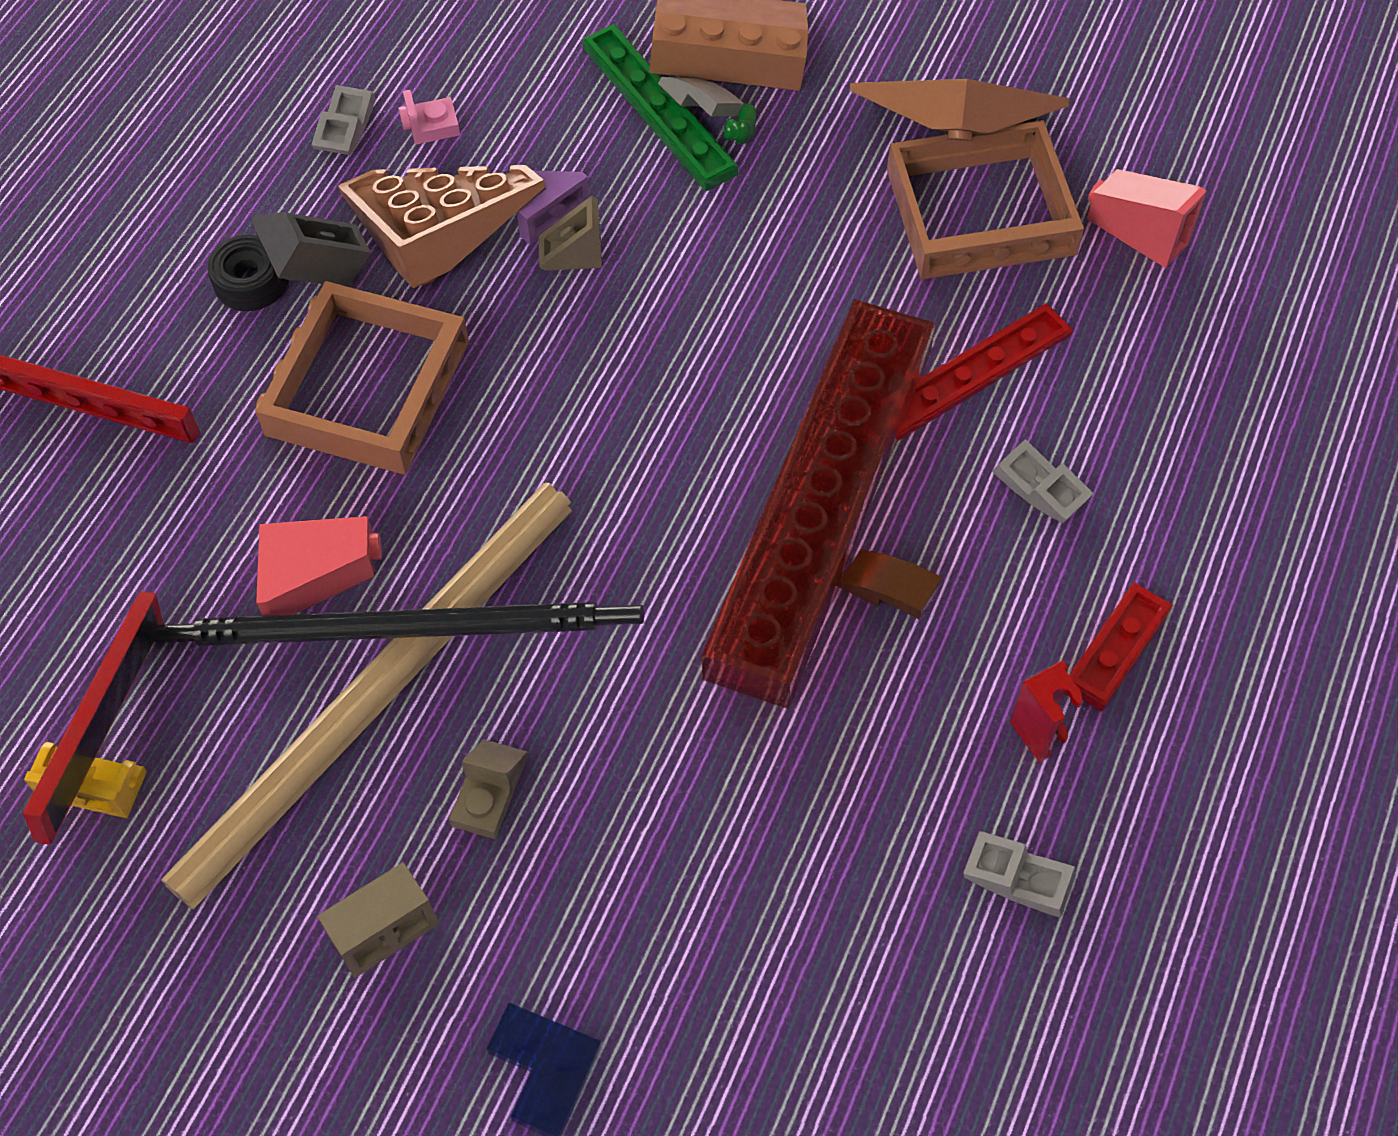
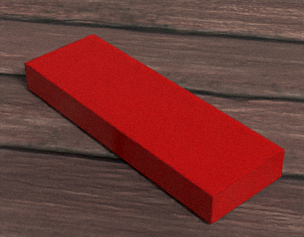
M1132 583L1069 674L1080 689L1083 701L1101 712L1104 711L1171 612L1173 604L1137 583Z

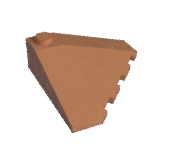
M971 79L850 83L849 90L930 129L948 132L947 139L972 141V134L992 133L1069 106V98Z
M513 165L509 169L510 173L506 175L503 173H490L488 166L459 167V175L455 176L449 174L439 175L437 168L408 169L406 172L407 176L403 178L400 176H388L386 169L371 170L338 185L341 195L395 270L412 288L420 285L430 284L437 277L452 270L546 186L544 180L528 166Z

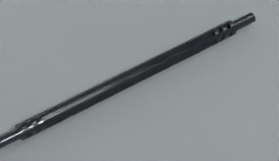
M596 602L200 618L195 623L158 625L154 632V641L156 643L195 641L198 646L594 631L598 630V627L601 625L643 624L644 608L643 605L598 607Z

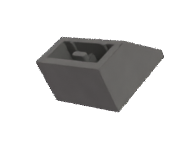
M287 212L257 214L251 220L278 278L321 285L328 281L350 287L371 253L357 224Z

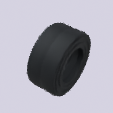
M240 235L232 237L217 246L209 258L208 275L215 294L224 305L231 309L248 312L263 309L274 303L285 289L286 279L278 278L259 236ZM250 267L258 269L257 273L250 278L241 279L237 277V274L243 269Z

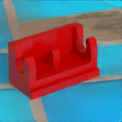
M1064 660L1023 681L1010 720L1014 729L1039 763L1051 756L1049 748L1055 733L1057 739L1062 743H1066L1068 739V731L1063 723L1065 716L1060 707L1064 693L1070 697L1071 703L1077 708L1082 704V693L1068 675L1067 670L1069 667Z

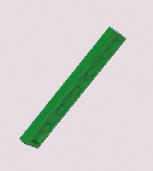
M615 24L582 38V46L585 52L705 192L738 176V165L686 106H680L658 84L661 77L657 73H649V63Z

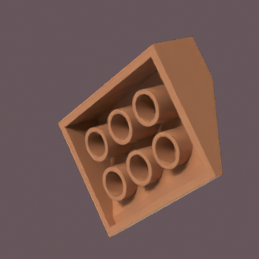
M657 0L649 73L800 91L807 56L808 21L806 3L783 0Z

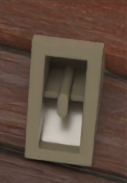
M590 196L539 235V267L547 271L602 268L601 230L597 198Z

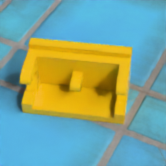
M45 742L40 748L31 770L27 771L24 781L33 791L57 749L55 743ZM95 758L71 806L128 818L147 771L144 766L136 765V762L125 760L122 764Z

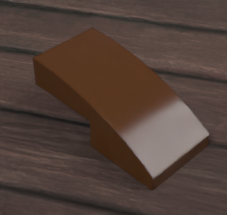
M860 549L840 580L838 587L876 607L879 606L881 601H884L920 620L939 589L942 576L890 555Z

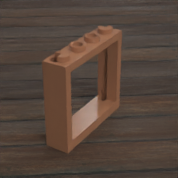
M1044 120L1019 123L992 133L972 134V141L947 139L948 134L936 137L890 143L887 172L921 280L1078 254L1084 227ZM1030 158L1052 221L932 240L928 239L909 176Z
M325 281L318 296L315 295L311 299L308 314L302 326L297 327L293 332L291 346L285 358L279 360L276 364L273 380L269 388L257 400L255 413L264 435L406 475L469 344L465 319L454 314ZM337 315L435 340L389 437L288 409Z

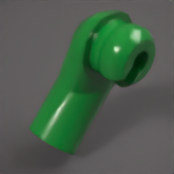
M743 104L737 119H728L726 121L723 137L729 141L734 140L735 144L749 143L755 134L756 108L751 104Z

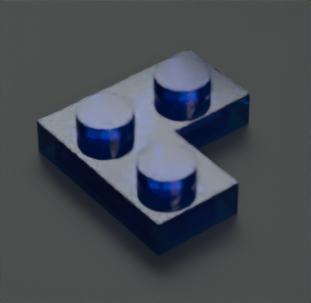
M508 1002L488 1044L487 1051L488 1054L531 1072L511 1115L512 1122L544 1136H562L602 1048L601 1041Z

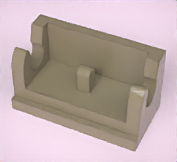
M404 862L317 915L354 978H357L440 924L428 898Z

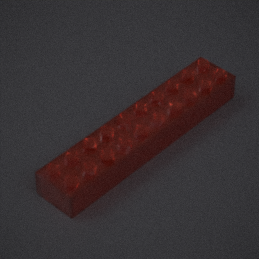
M853 300L702 652V680L786 709L790 708L931 354L935 329L934 322L860 300Z

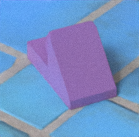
M534 171L544 180L546 187L517 212L520 237L531 246L539 240L540 234L588 199L590 195L588 176L586 174L569 171Z

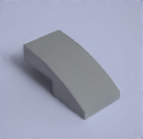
M661 77L658 83L680 106H701L710 116H737L743 105V102L731 92L708 80L690 77Z
M336 85L328 112L321 111L311 144L313 149L351 155L359 143L376 100L373 92Z
M1026 439L992 471L1016 494L1041 512L1061 523H1064L1094 494L1063 463L1055 468Z
M981 831L978 833L963 873L964 878L993 893L1060 918L1076 877L1075 866L1030 854L1027 852L1026 844Z

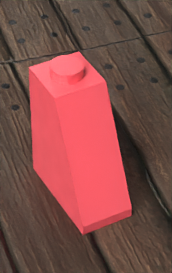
M1116 169L1105 181L1099 180L1090 191L1088 201L1091 204L1087 220L1164 268H1167L1189 245L1207 190L1195 185Z
M367 516L260 524L256 603L262 616L294 615L373 578L374 560L382 558L380 534L372 532Z

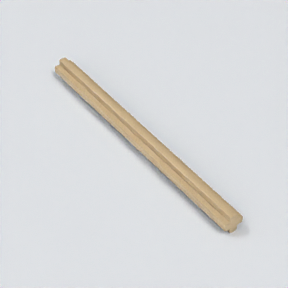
M543 483L423 609L481 607L572 511L568 506L571 503L568 497L562 491L557 492L550 483ZM453 636L394 638L161 879L166 884L165 886L188 907L194 910Z

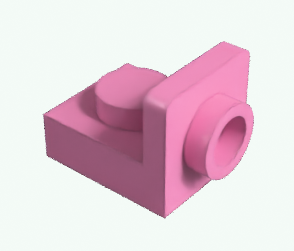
M403 91L406 106L398 107L403 130L411 129L415 145L460 136L451 97L414 104L411 91Z

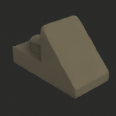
M483 739L463 759L462 766L466 778L449 817L451 827L496 840L528 758V752Z

